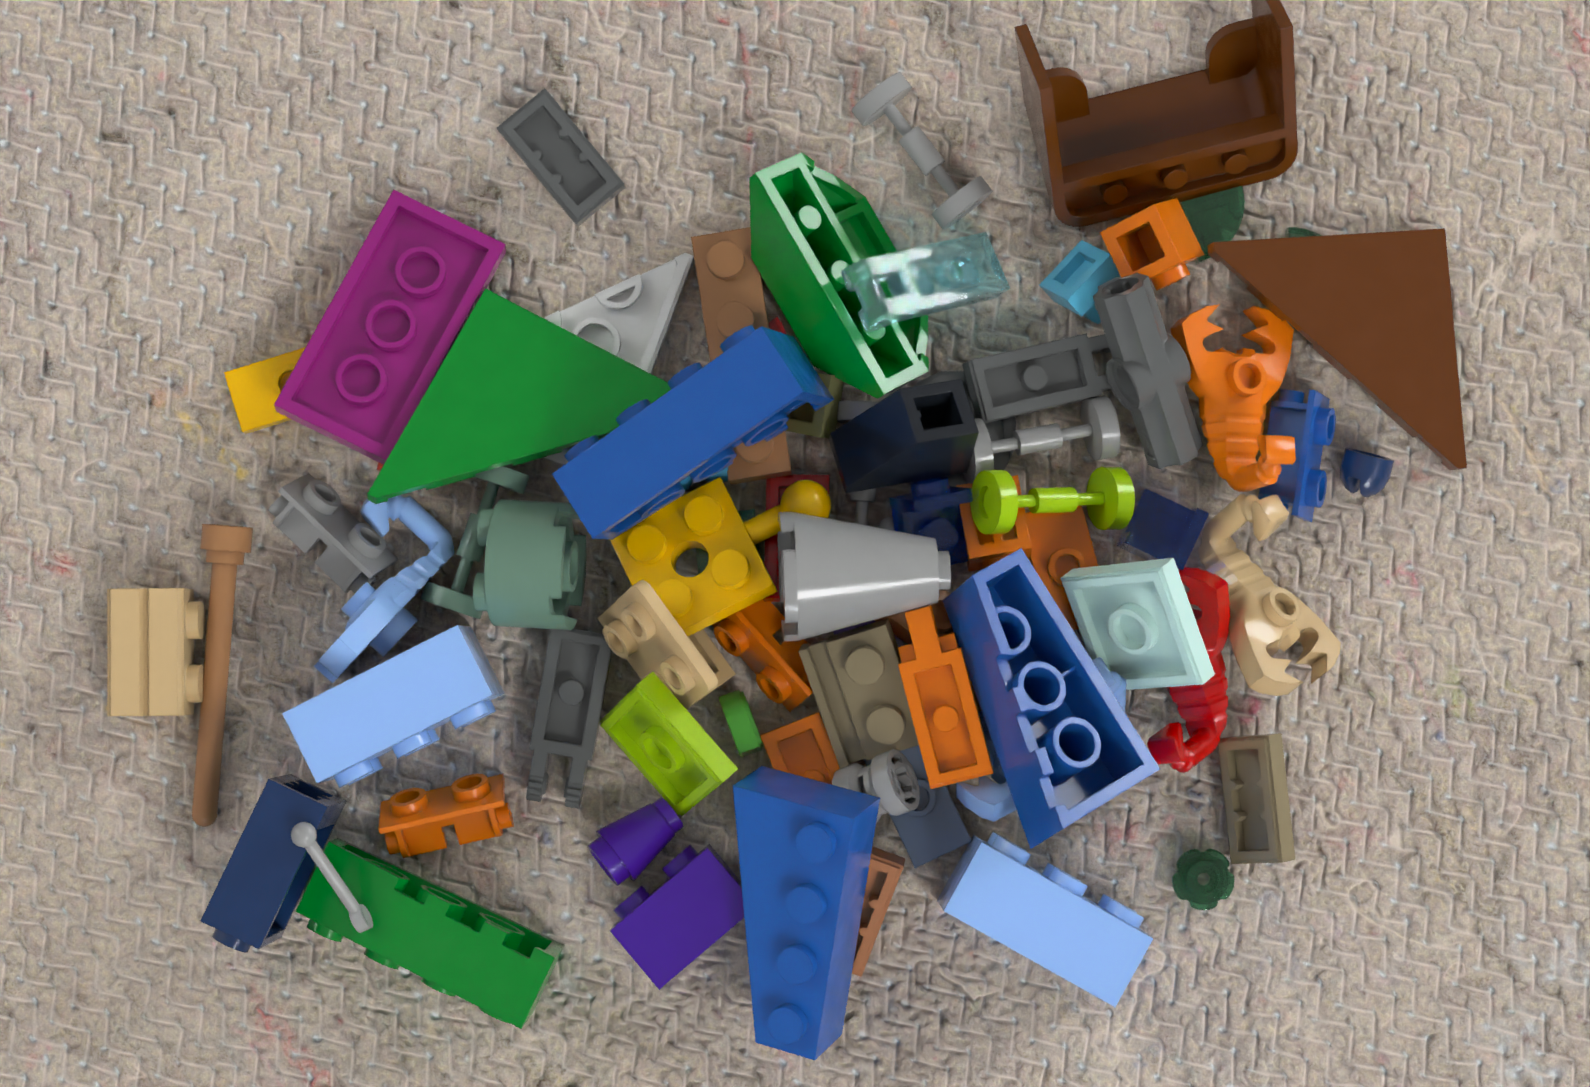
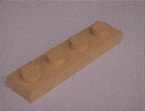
M750 227L691 237L710 362L723 353L720 348L721 343L738 330L750 325L755 330L761 326L769 329L762 276L751 258ZM786 430L768 442L764 439L752 446L746 447L744 443H741L733 448L737 456L733 460V464L728 466L727 471L730 485L793 475Z

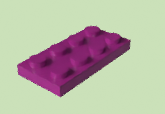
M393 189L274 403L276 412L384 465L485 288L487 289L506 254V244Z

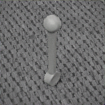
M308 822L297 823L291 830L292 842L298 847L305 848L348 910L351 923L356 931L362 933L372 928L373 920L370 912L363 904L359 905L316 842L317 832L315 827Z

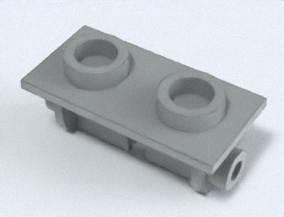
M309 473L281 487L278 491L281 496L268 509L276 517L273 524L305 554L311 551L320 539L328 546L314 563L345 593L350 590L356 593L366 582L372 586L377 580L374 576L398 560L386 548V542L383 537H380L371 526L360 523L341 504L339 495L331 486L321 480L314 479Z

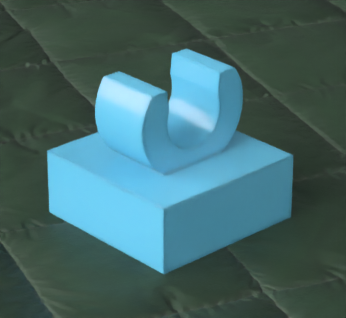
M1081 240L1039 286L1054 302L1081 317L1083 316L1094 323L1100 324L1101 320L1094 305L1093 295L1098 292V286L1115 277H1120V274L1109 253Z

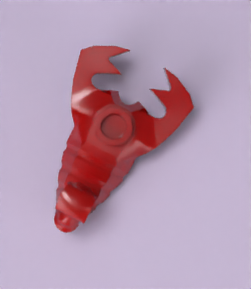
M1183 567L1178 571L1182 583L1190 589L1186 592L1190 604L1196 605L1201 609L1200 611L1192 608L1215 675L1203 685L1166 687L1173 702L1177 703V710L1181 718L1186 721L1185 726L1190 736L1189 739L1183 742L1181 723L1175 722L1166 725L1151 736L1147 742L1149 752L1158 765L1169 764L1170 767L1181 773L1191 770L1216 749L1220 741V735L1226 728L1228 717L1226 714L1228 707V696L1226 695L1228 680L1225 677L1226 667L1221 653L1228 638L1230 623L1228 582L1211 572L1190 567Z

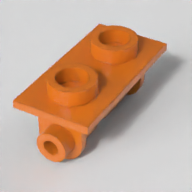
M764 599L712 624L714 635L719 644L731 655L740 656L756 674V682L759 688L770 700L775 703H782L791 712L813 693L798 652L801 645L807 642L805 639L798 641H784L780 645L772 635L782 627L781 620H785V617L771 602H764Z
M470 774L457 779L450 786L428 791L422 788H409L397 792L389 800L381 801L378 830L380 834L385 835V842L390 855L401 853L403 858H408L447 848V839L443 828L445 826L454 824L459 845L503 836V829L514 827L510 805L508 802L505 803L504 774L490 777L484 774Z

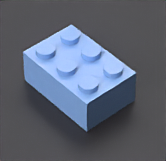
M456 625L282 714L316 783L335 779L338 787L341 788L347 784L351 785L383 769L378 757L392 750L398 759L404 755L405 757L437 742L440 739L435 729L450 721L455 729L464 728L494 713L496 709L491 700L505 693L472 627Z
M992 832L987 842L973 835L971 838L972 842L966 847L937 900L943 911L1116 1007L1153 940L1151 936L1139 928L1144 917L1105 894L1102 895L1098 904L1085 898L1083 894L1088 886L1050 863L1046 865L1043 873L1035 870L1026 864L1031 856L1030 853L995 832Z

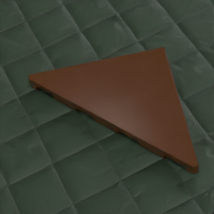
M1445 228L1221 241L1207 245L1208 255L1213 260L1225 265L1247 285L1246 289L1279 319L1282 321L1286 320L1313 344L1311 347L1344 377L1352 379L1378 402L1377 406L1410 436L1421 440L1442 459L1441 463L1447 469L1460 470L1467 468Z

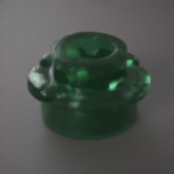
M1211 848L1206 849L1205 852L1191 849L1183 853L1176 862V873L1172 876L1173 890L1179 899L1189 901L1192 908L1203 911L1210 910L1218 905L1219 900H1225L1231 895L1234 889L1235 878L1228 870V859L1221 852ZM1201 873H1207L1209 876V881L1205 885L1199 884L1197 880Z

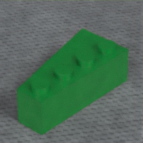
M340 838L328 842L324 850L325 855L359 905L363 904L366 906L371 914L373 927L362 933L356 931L351 923L348 910L322 872L316 867L296 909V912L309 918L306 926L308 929L336 942H341L343 937L365 947L364 955L375 962L393 969H399L401 966L422 977L421 981L432 989L453 997L457 995L478 1006L487 1015L522 1029L533 1014L565 945Z

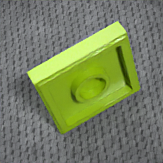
M653 671L600 720V726L678 815L683 816L738 770L734 763Z

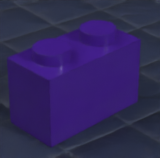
M691 844L662 868L669 877L651 894L643 886H640L613 910L620 920L613 925L610 932L659 990L744 918L741 881L710 844L699 853Z

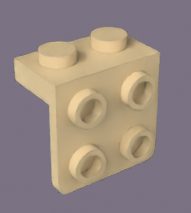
M640 580L631 586L597 618L604 627L603 635L608 646L617 656L628 660L641 678L640 681L653 671L686 710L736 675L704 629L687 636L657 593L645 580Z

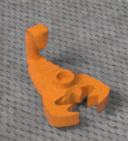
M1220 304L1206 306L1179 319L1170 328L1171 335L1181 345L1190 363L1191 379L1187 384L1199 398V417L1203 421L1201 427L1208 441L1207 448L1209 454L1214 459L1213 465L1219 477L1224 479L1232 489L1238 492H1249L1276 483L1282 469L1280 464L1293 465L1296 461L1294 437L1262 435L1264 430L1263 423L1266 418V403L1278 391L1283 382L1290 360L1294 329L1286 320L1282 321L1270 310L1252 306L1242 312L1256 326V329L1241 336L1260 345L1263 349V354L1256 353L1254 349L1249 348L1239 349L1235 354L1224 347L1210 352L1203 347L1204 338L1223 330V328L1207 321L1208 317ZM1258 450H1260L1261 456L1259 457L1257 462L1255 458L1258 454Z

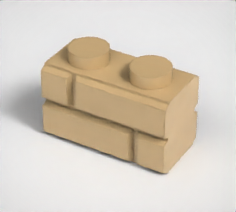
M107 589V716L194 715V702H203L204 667L202 664H194V639H203L205 632V609L202 601H194V589Z

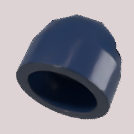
M1345 448L1340 465V479L1345 488L1352 494L1360 489L1363 497L1376 495L1385 488L1389 481L1394 460L1357 449Z

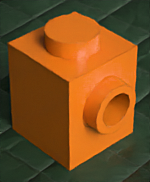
M1178 198L1153 204L1100 232L1120 276L1125 277L1135 273L1147 275L1156 291L1191 275L1186 264L1204 255Z

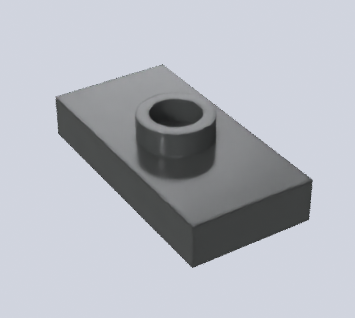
M545 88L497 127L498 132L577 227L626 188L623 181Z

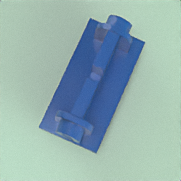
M1280 389L1278 401H1271L1267 435L1294 437L1296 461L1293 465L1280 464L1282 469L1277 482L1259 488L1258 499L1270 495H1278L1287 511L1288 506H1293L1291 515L1304 521L1312 522L1314 507L1321 508L1326 495L1327 476L1324 470H1320L1323 445L1329 446L1334 437L1336 424L1334 408H1329L1330 399L1316 390L1309 389L1308 402L1303 403L1304 392Z

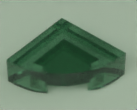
M1242 186L1183 201L1180 204L1204 253L1203 256L1195 259L1196 265L1211 259L1208 255L1207 245L1213 242L1231 241L1237 233L1244 213L1245 200Z

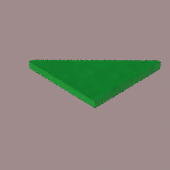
M485 288L368 491L367 498L372 503L379 504L387 502L388 498L423 488L429 490L475 477L477 473L512 463L515 466L561 453L562 449L573 447L591 436L596 435L600 440L619 427L616 418L624 410L644 399H648L650 403H653L670 391L671 388L668 382Z

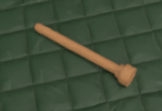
M202 524L200 549L206 550V562L212 563L203 668V702L200 705L192 819L197 825L202 827L212 825L217 818L237 565H244L245 553H251L253 527Z

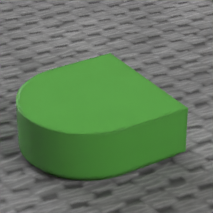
M738 689L719 696L722 710L739 755L745 757L761 751L764 744L744 691L740 692Z

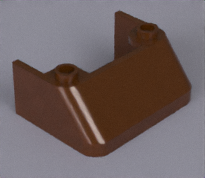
M1251 0L1252 18L1228 24L1215 32L1208 41L1205 50L1206 69L1089 99L1084 81L1076 71L1064 67L1045 70L1027 24L1014 27L1024 104L1046 189L1056 217L1065 225L1083 227L1136 214L1153 204L1178 198L1179 202L1270 180L1287 171L1294 163L1298 153L1293 25L1280 0Z

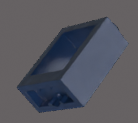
M292 774L268 779L200 920L215 928L212 937L216 941L234 950L248 953L251 946L261 949L282 937L316 866L306 849L298 847L292 842L291 830L297 823H311L317 832L316 842L324 850L347 802L346 800Z

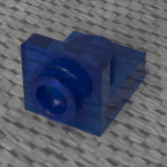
M937 477L910 483L912 493L889 498L895 531L935 538L938 551H949L951 565L968 561L959 504L973 501L971 488L949 486L948 477Z

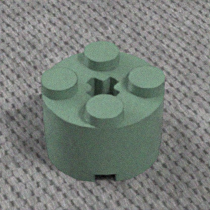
M501 499L497 502L494 509H481L477 524V539L480 547H486L484 573L478 572L474 579L473 604L476 611L488 612L489 619L494 626L558 630L574 629L577 619L568 617L567 613L569 605L582 606L586 578L587 545L586 535H574L572 519L580 518L569 502Z

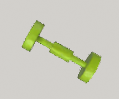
M1099 467L1095 469L1088 480L1086 493H1077L1074 487L1031 488L1028 495H1018L1015 482L1007 471L983 470L975 477L970 495L972 518L977 529L983 534L1008 533L1015 524L1018 508L1028 507L1029 511L1033 514L1074 512L1078 506L1085 505L1087 506L1090 520L1096 528L1100 530H1120L1129 524L1135 506L1133 483L1127 471L1122 467Z

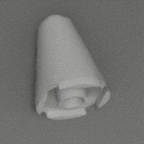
M778 512V522L781 529L778 532L780 603H784L785 620H781L783 641H798L935 604L939 600V590H946L951 587L949 551H938L935 538L797 512Z

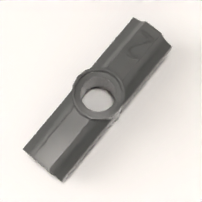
M1135 273L1125 277H1115L1098 286V292L1093 295L1113 357L1106 364L1107 380L1119 402L1131 411L1148 465L1158 469L1173 465H1183L1199 456L1198 450L1203 446L1184 385L1191 379L1190 363L1181 345L1173 336L1166 332L1149 276Z

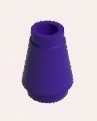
M660 797L654 803H650L597 830L598 838L588 844L587 848L607 876L618 886L627 878L635 881L672 840L675 833L681 830L684 825L667 801Z

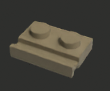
M889 618L829 636L828 639L813 644L809 642L801 645L798 652L840 769L852 762L863 759L871 760L876 755L892 749L901 751L919 745L898 664L901 663L898 644Z

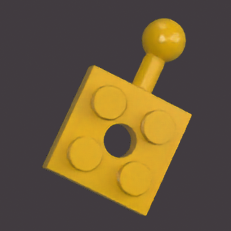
M721 477L679 497L610 541L631 585L633 586L640 580L647 581L685 634L690 636L778 592L755 545L781 531L778 522V512H797L828 518L831 511V499L827 490L821 484L812 480H800L791 484L784 491L780 505L743 522ZM692 548L705 550L709 557L708 564L700 574L694 577H684L676 572L677 560L683 552Z

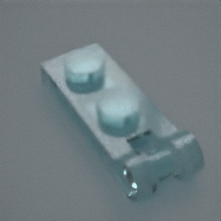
M986 232L866 258L849 265L841 271L848 291L856 292L863 308L858 312L865 332L879 330L895 322L995 299L1010 289ZM880 281H887L893 297L886 299Z

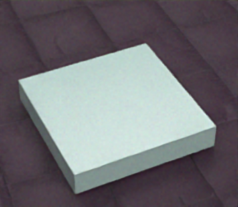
M1174 558L1074 568L1061 577L1088 655L1091 659L1101 657L1109 671H1115L1120 676H1123L1127 683L1126 690L1203 685L1215 675Z

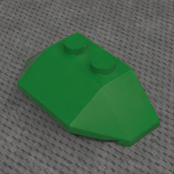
M802 152L755 172L749 178L751 258L813 366L830 375H834L835 378L877 399L926 374L929 371V358L925 356L928 343V303L867 198L834 174L814 166V160Z

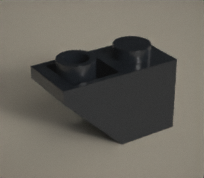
M956 379L899 389L831 432L829 442L845 493L967 473L979 431L962 380Z

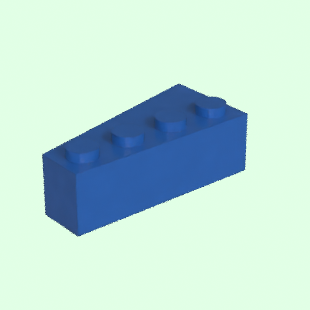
M752 325L744 327L721 343L720 348L723 353L704 367L700 362L694 363L675 374L668 381L671 390L656 401L650 403L648 399H644L624 410L616 418L619 427L599 440L598 436H591L569 449L564 455L568 463L553 472L552 475L592 539L613 540L681 497L685 489L680 482L690 476L694 483L700 482L710 476L713 477L732 465L733 460L737 456L733 448L741 443L748 447L764 439L768 442L788 429L786 423L789 418L787 414L806 402L810 403L816 412L833 401V396L793 336L762 326L756 330Z
M1022 548L973 574L943 600L958 646L962 647L970 680L1030 849L1160 770V767Z
M761 766L733 785L755 1042L816 1060L842 1035L880 797Z

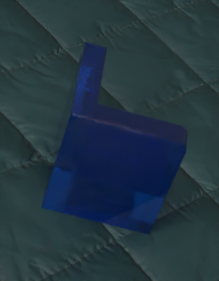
M1145 488L1142 490L1134 507L1132 518L1124 528L1116 546L1145 560L1174 558L1178 570L1182 571L1209 513L1198 507L1191 510Z

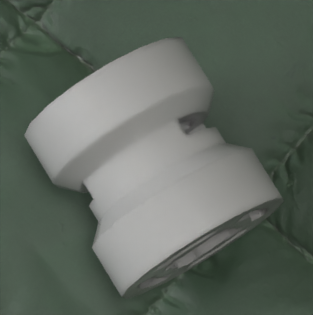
M892 749L878 754L872 759L871 764L867 766L854 763L838 769L834 772L832 785L880 797L876 823L880 820L882 814L889 813L898 816L915 810L919 804L920 792L917 777L912 765L899 750Z

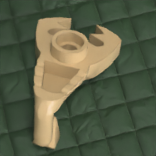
M1240 494L1206 523L1198 549L1200 562L1204 564L1205 571L1216 574L1228 582L1230 602L1228 635L1236 661L1248 687L1262 694L1274 696L1288 695L1304 682L1285 673V669L1291 660L1273 658L1272 656L1279 649L1283 652L1286 651L1298 640L1303 646V652L1295 664L1311 666L1312 684L1335 665L1340 654L1341 642L1307 605L1287 589L1274 585L1271 578L1265 576L1263 570L1257 564L1252 563L1250 557L1243 550H1239L1236 547V543L1230 536L1247 521L1253 523L1254 535L1258 541L1267 539L1287 519L1289 514L1278 495H1270L1258 499L1255 495L1246 496L1245 494Z

